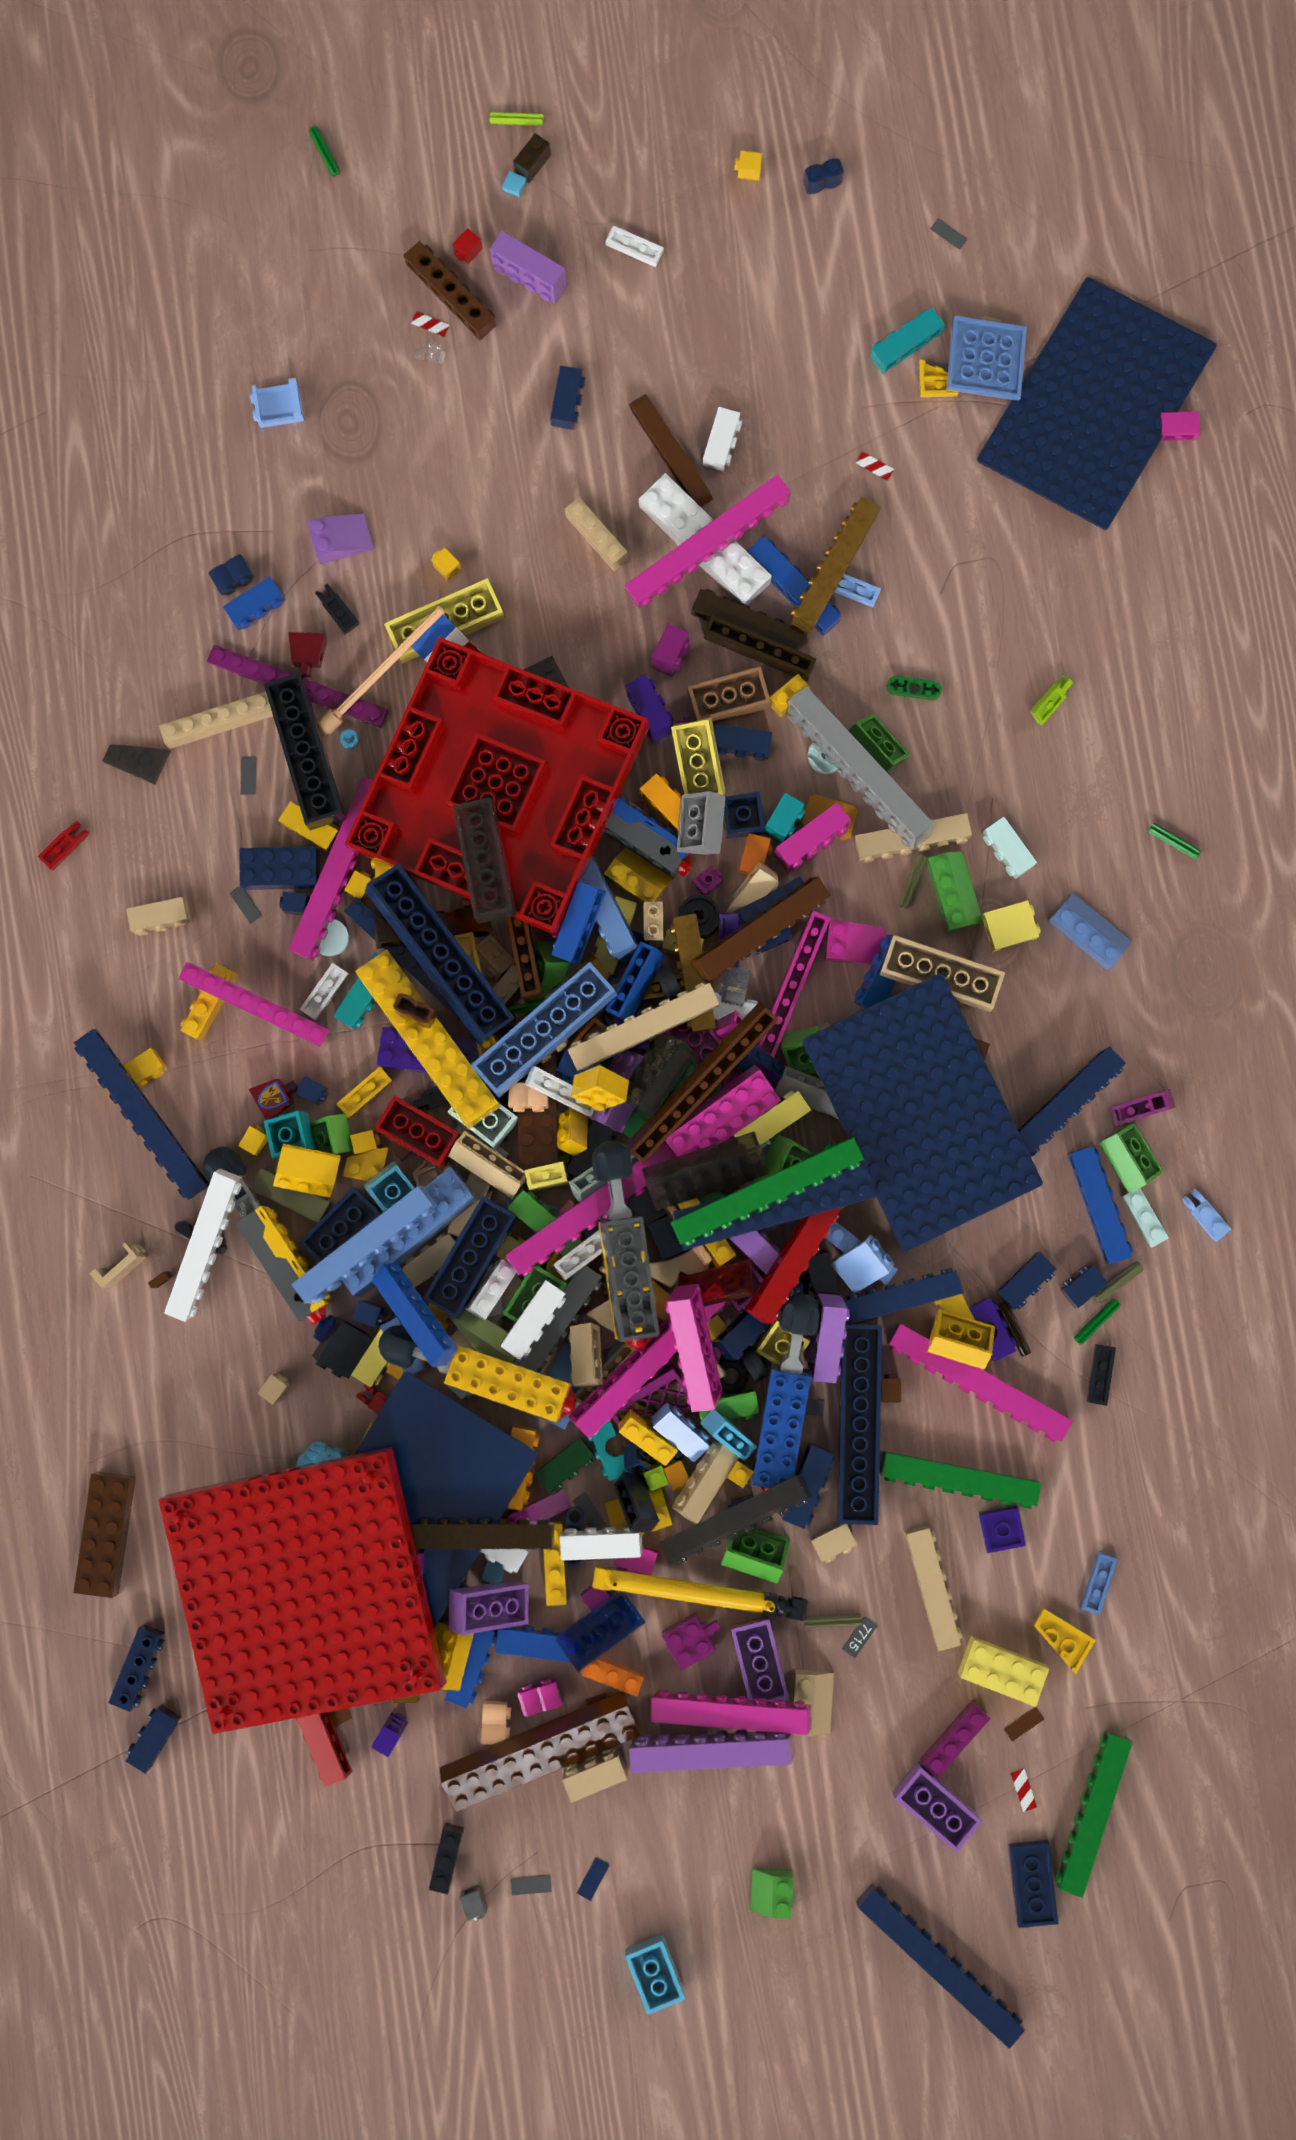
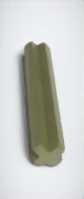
M918 854L916 856L899 902L901 908L908 909L927 859L923 855Z
M1138 1261L1133 1263L1108 1282L1107 1286L1093 1296L1098 1303H1102L1144 1270L1143 1266Z
M861 1614L805 1617L804 1627L821 1628L862 1625Z

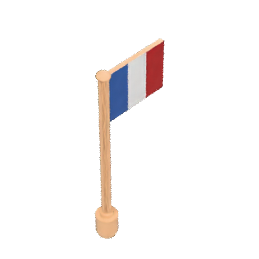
M436 606V609L337 709L334 708L332 710L329 708L317 720L320 733L325 737L331 734L343 722L341 719L342 715L410 646L426 662H428L439 637L479 653L482 652L444 615V609Z

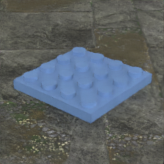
M954 316L952 320L946 390L1019 401L1022 389L1027 327Z

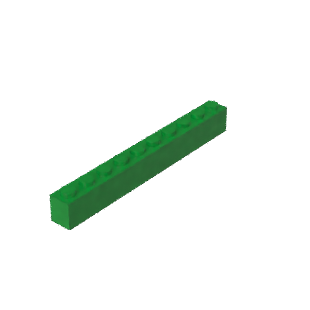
M851 1138L671 1221V1226L679 1243H685V1246L697 1242L696 1237L698 1236L708 1237L714 1234V1229L720 1226L722 1229L733 1225L732 1221L740 1218L742 1221L751 1217L750 1212L758 1209L761 1212L770 1208L769 1204L774 1201L779 1204L787 1200V1195L793 1192L795 1196L805 1192V1187L808 1185L818 1186L824 1183L823 1179L828 1176L835 1178L843 1174L841 1170L847 1167L850 1170L861 1165L860 1161L864 1160L855 1139Z

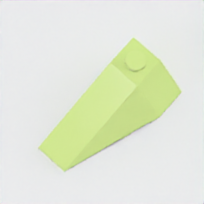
M466 1310L460 1319H456L453 1316L449 1317L475 1350L512 1363L515 1361V1356L500 1347L509 1331L488 1318L479 1320Z

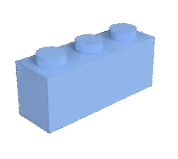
M667 1402L651 1417L653 1427L692 1462H695L710 1448L708 1434L703 1429L699 1430L696 1428V1424L689 1417L686 1419L677 1406L673 1407Z

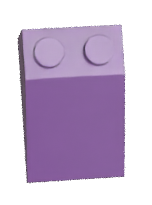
M364 513L326 516L307 521L315 553L320 564L374 549Z

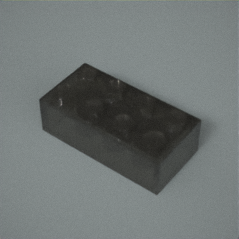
M661 1033L628 1079L629 1084L625 1102L632 1108L653 1117L697 1053L682 1040Z

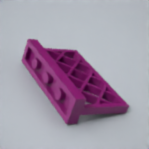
M673 1363L656 1372L655 1376L649 1379L642 1386L641 1390L635 1393L628 1400L627 1404L614 1414L613 1419L617 1425L622 1420L619 1419L617 1413L622 1410L629 1411L631 1409L635 1413L643 1414L644 1419L646 1415L653 1416L655 1413L647 1411L649 1402L659 1404L660 1410L667 1403L664 1402L666 1393L677 1395L675 1404H669L673 1407L677 1406L682 1413L691 1409V1406L688 1404L685 1406L677 1404L679 1395L686 1397L688 1392ZM676 1379L679 1383L678 1391L667 1389L668 1383ZM655 1390L662 1391L661 1401L650 1399L651 1393ZM638 1400L645 1401V1410L634 1409L635 1402Z

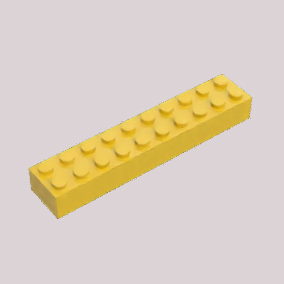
M387 949L355 971L468 1130L500 1108L495 1097L437 1018H435L431 1028H424L417 1025L414 1020L404 1019L396 1013L393 1005L399 994L409 995L416 1002H426Z

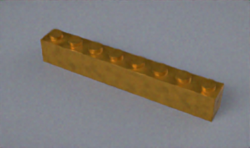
M862 496L858 503H853L849 511L852 513L851 516L845 517L841 525L843 527L842 532L838 531L833 539L835 542L834 546H829L824 555L827 557L825 562L821 560L816 569L818 571L817 576L813 575L808 583V586H810L809 590H804L799 599L802 601L800 606L796 605L791 613V616H793L792 625L809 634L812 633L881 509L880 506Z

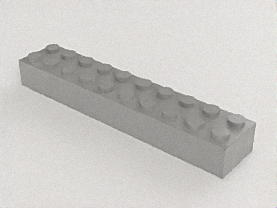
M807 686L789 699L788 718L791 723L797 724L801 728L800 731L803 736L809 737L812 740L815 749L824 753L827 762L836 766L839 775L844 779L847 778L852 789L855 792L859 791L863 796L864 802L876 810L877 816L888 823L889 829L901 837V841L906 847L914 850L930 837L934 823Z

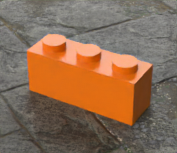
M589 1652L581 1674L636 1697L644 1679L643 1672Z

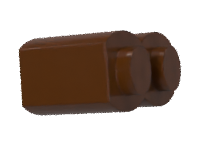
M399 994L393 1005V1008L400 1017L414 1020L417 1025L424 1028H431L437 1016L430 1005L416 1002L414 998L406 994Z

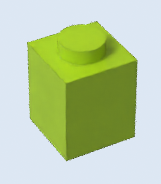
M660 1462L652 1465V1469L643 1472L650 1491L669 1484Z

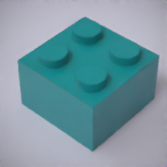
M784 793L765 826L764 834L780 843L787 840L795 833V824L799 825L804 818L806 811L803 809L805 804Z
M295 1111L264 1121L272 1158L279 1159L283 1143L312 1150L316 1149L308 1112Z

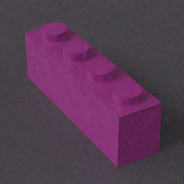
M971 1700L920 1758L922 1765L938 1779L990 1720L988 1714Z

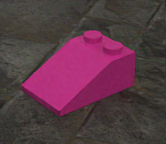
M830 920L827 927L825 961L872 965V959L881 947L880 942L884 938L885 928L848 921Z

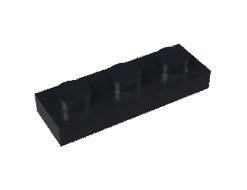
M1095 1344L1086 1402L1107 1406L1116 1347Z

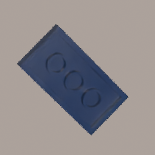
M1049 1841L1009 1844L1018 1928L1058 1924Z

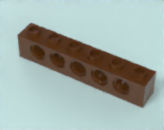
M418 241L403 255L405 264L479 341L496 327L494 313L482 306V301L470 293V289L465 283L461 284L458 281L457 275L452 270L449 271L441 258H436L433 255V251L428 245L424 246ZM449 288H454L453 291H447ZM461 301H467L465 304H460ZM474 314H480L478 317H472Z

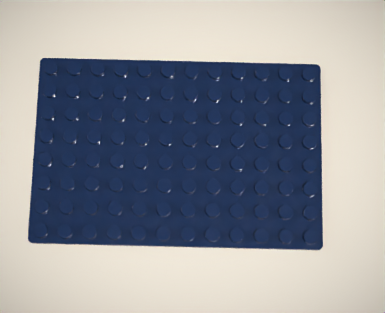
M1087 277L1024 379L1021 398L1019 401H1011L978 455L977 462L1097 527L1107 530L1163 438L1160 414L1179 411L1215 351L1217 344L1104 284Z
M937 974L802 1040L848 1139H855L863 1158L866 1159L875 1195L902 1251H909L1042 1186L1043 1181L943 974Z
M408 1371L402 1374L355 1454L388 1447L393 1448L410 1522H418L420 1518H429L430 1522H438L440 1518H449L450 1522H457V1519L469 1518L470 1522H477V1519L488 1518L489 1522H497V1519L503 1515L538 1456L535 1450ZM419 1549V1551H425L424 1575L422 1577L434 1628L449 1605V1590L459 1588L482 1549Z

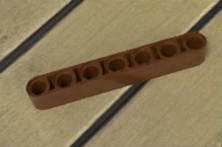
M644 394L629 403L633 415L682 490L700 507L712 501L711 492L648 396Z

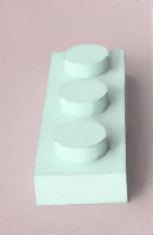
M1141 1188L1122 1196L1150 1248L1169 1238Z

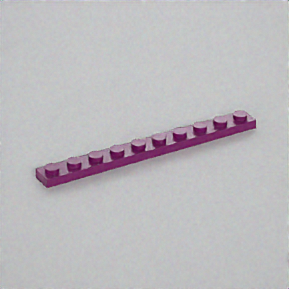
M213 645L207 659V663L261 684L293 675L217 645ZM304 678L312 703L333 710L334 708L337 709L350 696ZM358 699L344 714L382 728L388 714V709Z

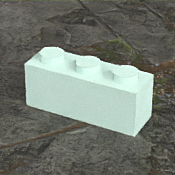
M1005 817L989 826L982 833L985 843L993 847L996 858L999 861H1003L1006 866L1005 870L1011 877L1013 876L1017 879L1037 864Z

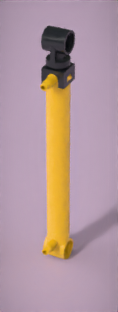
M595 1566L592 1587L600 1590H617L757 1612L772 1617L782 1616L783 1613H786L787 1618L798 1621H805L808 1600L800 1597L790 1596L789 1600L785 1601L784 1596H778L775 1593H759L619 1571L604 1566Z

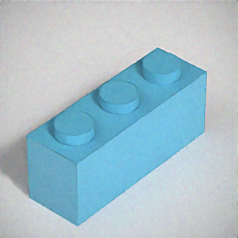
M712 1410L701 1422L714 1438L743 1461L757 1448L756 1444L743 1431L716 1410Z

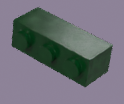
M580 1436L536 1471L534 1476L547 1493L551 1491L555 1493L563 1487L562 1482L568 1478L570 1481L579 1474L577 1471L582 1466L586 1468L594 1462L592 1458L595 1454Z

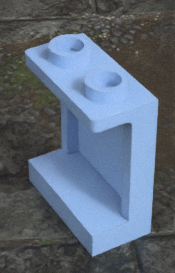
M296 378L288 379L289 384L257 389L256 385H252L253 392H250V399L252 404L255 405V410H252L254 421L258 422L260 428L304 421L300 389Z
M870 1234L863 1242L844 1254L842 1252L837 1254L832 1260L831 1265L855 1294L890 1273L894 1262L891 1256L882 1249L879 1241Z

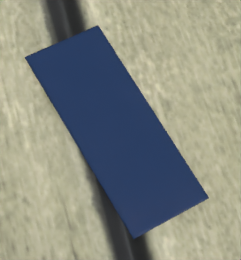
M595 1858L577 1894L591 1901L610 1865Z

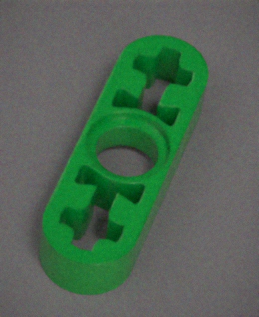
M894 676L887 683V691L895 696L936 700L942 692L941 685L935 681ZM894 682H898V686H904V683H907L905 692L903 691L904 687H898L897 690H894V687L891 685ZM917 684L919 692L912 693L909 690V686ZM923 685H925L926 690L924 694H921L923 691ZM931 687H935V691L938 692H935L934 695H931V691L927 690H930Z

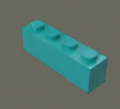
M933 308L927 311L923 310L917 315L916 319L905 322L897 332L894 330L885 340L876 342L872 346L870 358L881 373L884 374L941 335L945 324Z
M375 952L370 960H372L379 954ZM359 977L333 1016L354 1030L357 1027H362L365 1022V1015L367 1012H371L376 1005L374 998Z

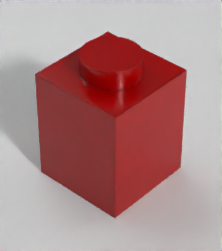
M468 228L453 243L454 255L458 260H463L467 264L483 249L481 239Z

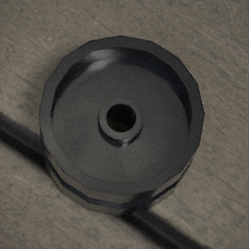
M694 895L687 898L680 906L678 916L696 914V916L702 917L703 920H697L700 938L708 939L718 929L720 911L713 899L704 895Z

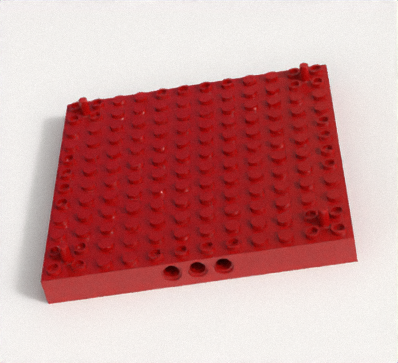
M439 637L344 845L356 853L390 867H394L399 863L409 875L557 935L566 916L578 881L581 882L650 728L648 718Z
M392 1447L170 1493L158 1500L212 1734L440 1691L447 1683Z

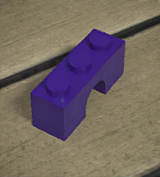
M985 1298L969 1306L975 1320L983 1323L988 1322L995 1326L991 1355L992 1361L996 1362L1016 1352L1015 1346L1017 1344L1013 1336L1008 1335L1006 1331L1008 1328L1007 1323L1003 1317H999L997 1313L999 1307L995 1300L991 1301L990 1298Z
M391 1712L371 1748L389 1757L408 1724L406 1718L400 1713L394 1714Z

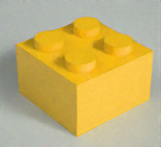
M599 1065L574 1075L571 1097L577 1099L580 1103L593 1107L596 1111H604L626 1101L629 1080Z

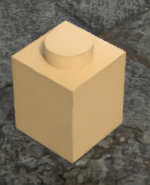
M274 1373L271 1374L257 1394L274 1405L277 1404L290 1384L284 1375Z

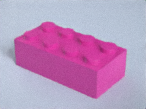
M837 802L775 848L774 856L787 873L791 870L795 872L802 867V863L806 859L808 861L813 859L819 849L823 848L825 850L833 843L834 838L843 837L850 828L851 819Z

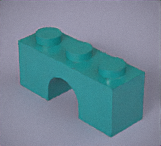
M611 1420L607 1421L598 1433L589 1439L590 1442L593 1441L595 1444L594 1454L597 1460L601 1459L603 1464L601 1471L604 1478L608 1477L609 1481L619 1478L623 1472L631 1473V1471L624 1469V1452L619 1455H612L606 1449L607 1440L617 1435Z

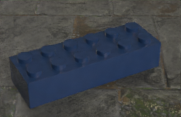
M482 1196L424 1295L423 1300L454 1318L460 1319L465 1311V1307L475 1294L518 1217Z

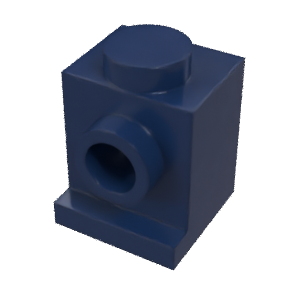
M633 1442L624 1446V1469L635 1474L652 1469V1465L649 1464V1454Z

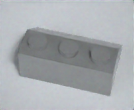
M711 791L682 795L676 852L703 855L720 853L725 796Z

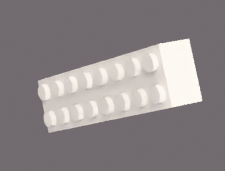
M666 473L639 498V508L678 545L713 521ZM732 540L725 550L717 551L713 554L714 557L706 563L703 561L699 564L738 604L742 603L748 606L771 584L772 576L735 540Z

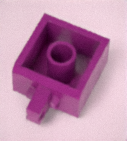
M695 1612L662 1631V1638L679 1668L683 1671L716 1651L711 1639L714 1638L713 1633L721 1629L717 1620L709 1624L706 1621L701 1623Z

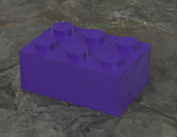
M645 674L626 684V696L637 715L648 718L650 728L647 734L652 744L671 735L674 719L670 711L666 712L662 696H657L653 680L651 678L648 679Z

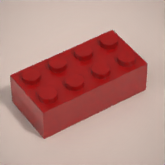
M395 1095L374 1127L379 1134L441 1170H444L449 1162L450 1157L448 1155L456 1140L461 1136L456 1130Z

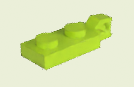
M1062 676L1054 682L1030 710L1038 724H1044L1067 698L1066 691L1073 684L1070 678Z

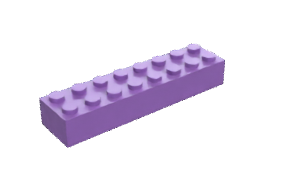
M742 1729L736 1730V1733L720 1730L716 1734H708V1732L702 1731L697 1732L696 1735H689L684 1732L678 1733L677 1736L659 1734L657 1737L651 1738L649 1735H641L634 1740L629 1748L631 1773L790 1765L795 1755L793 1734L765 1731L748 1732V1730Z

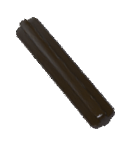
M1002 1302L998 1304L999 1313L1006 1321L1007 1329L1010 1335L1013 1336L1022 1357L1029 1355L1031 1350L1007 1303Z

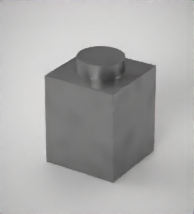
M477 1885L461 1891L459 1899L467 1921L482 1919L487 1912L488 1906L481 1886Z

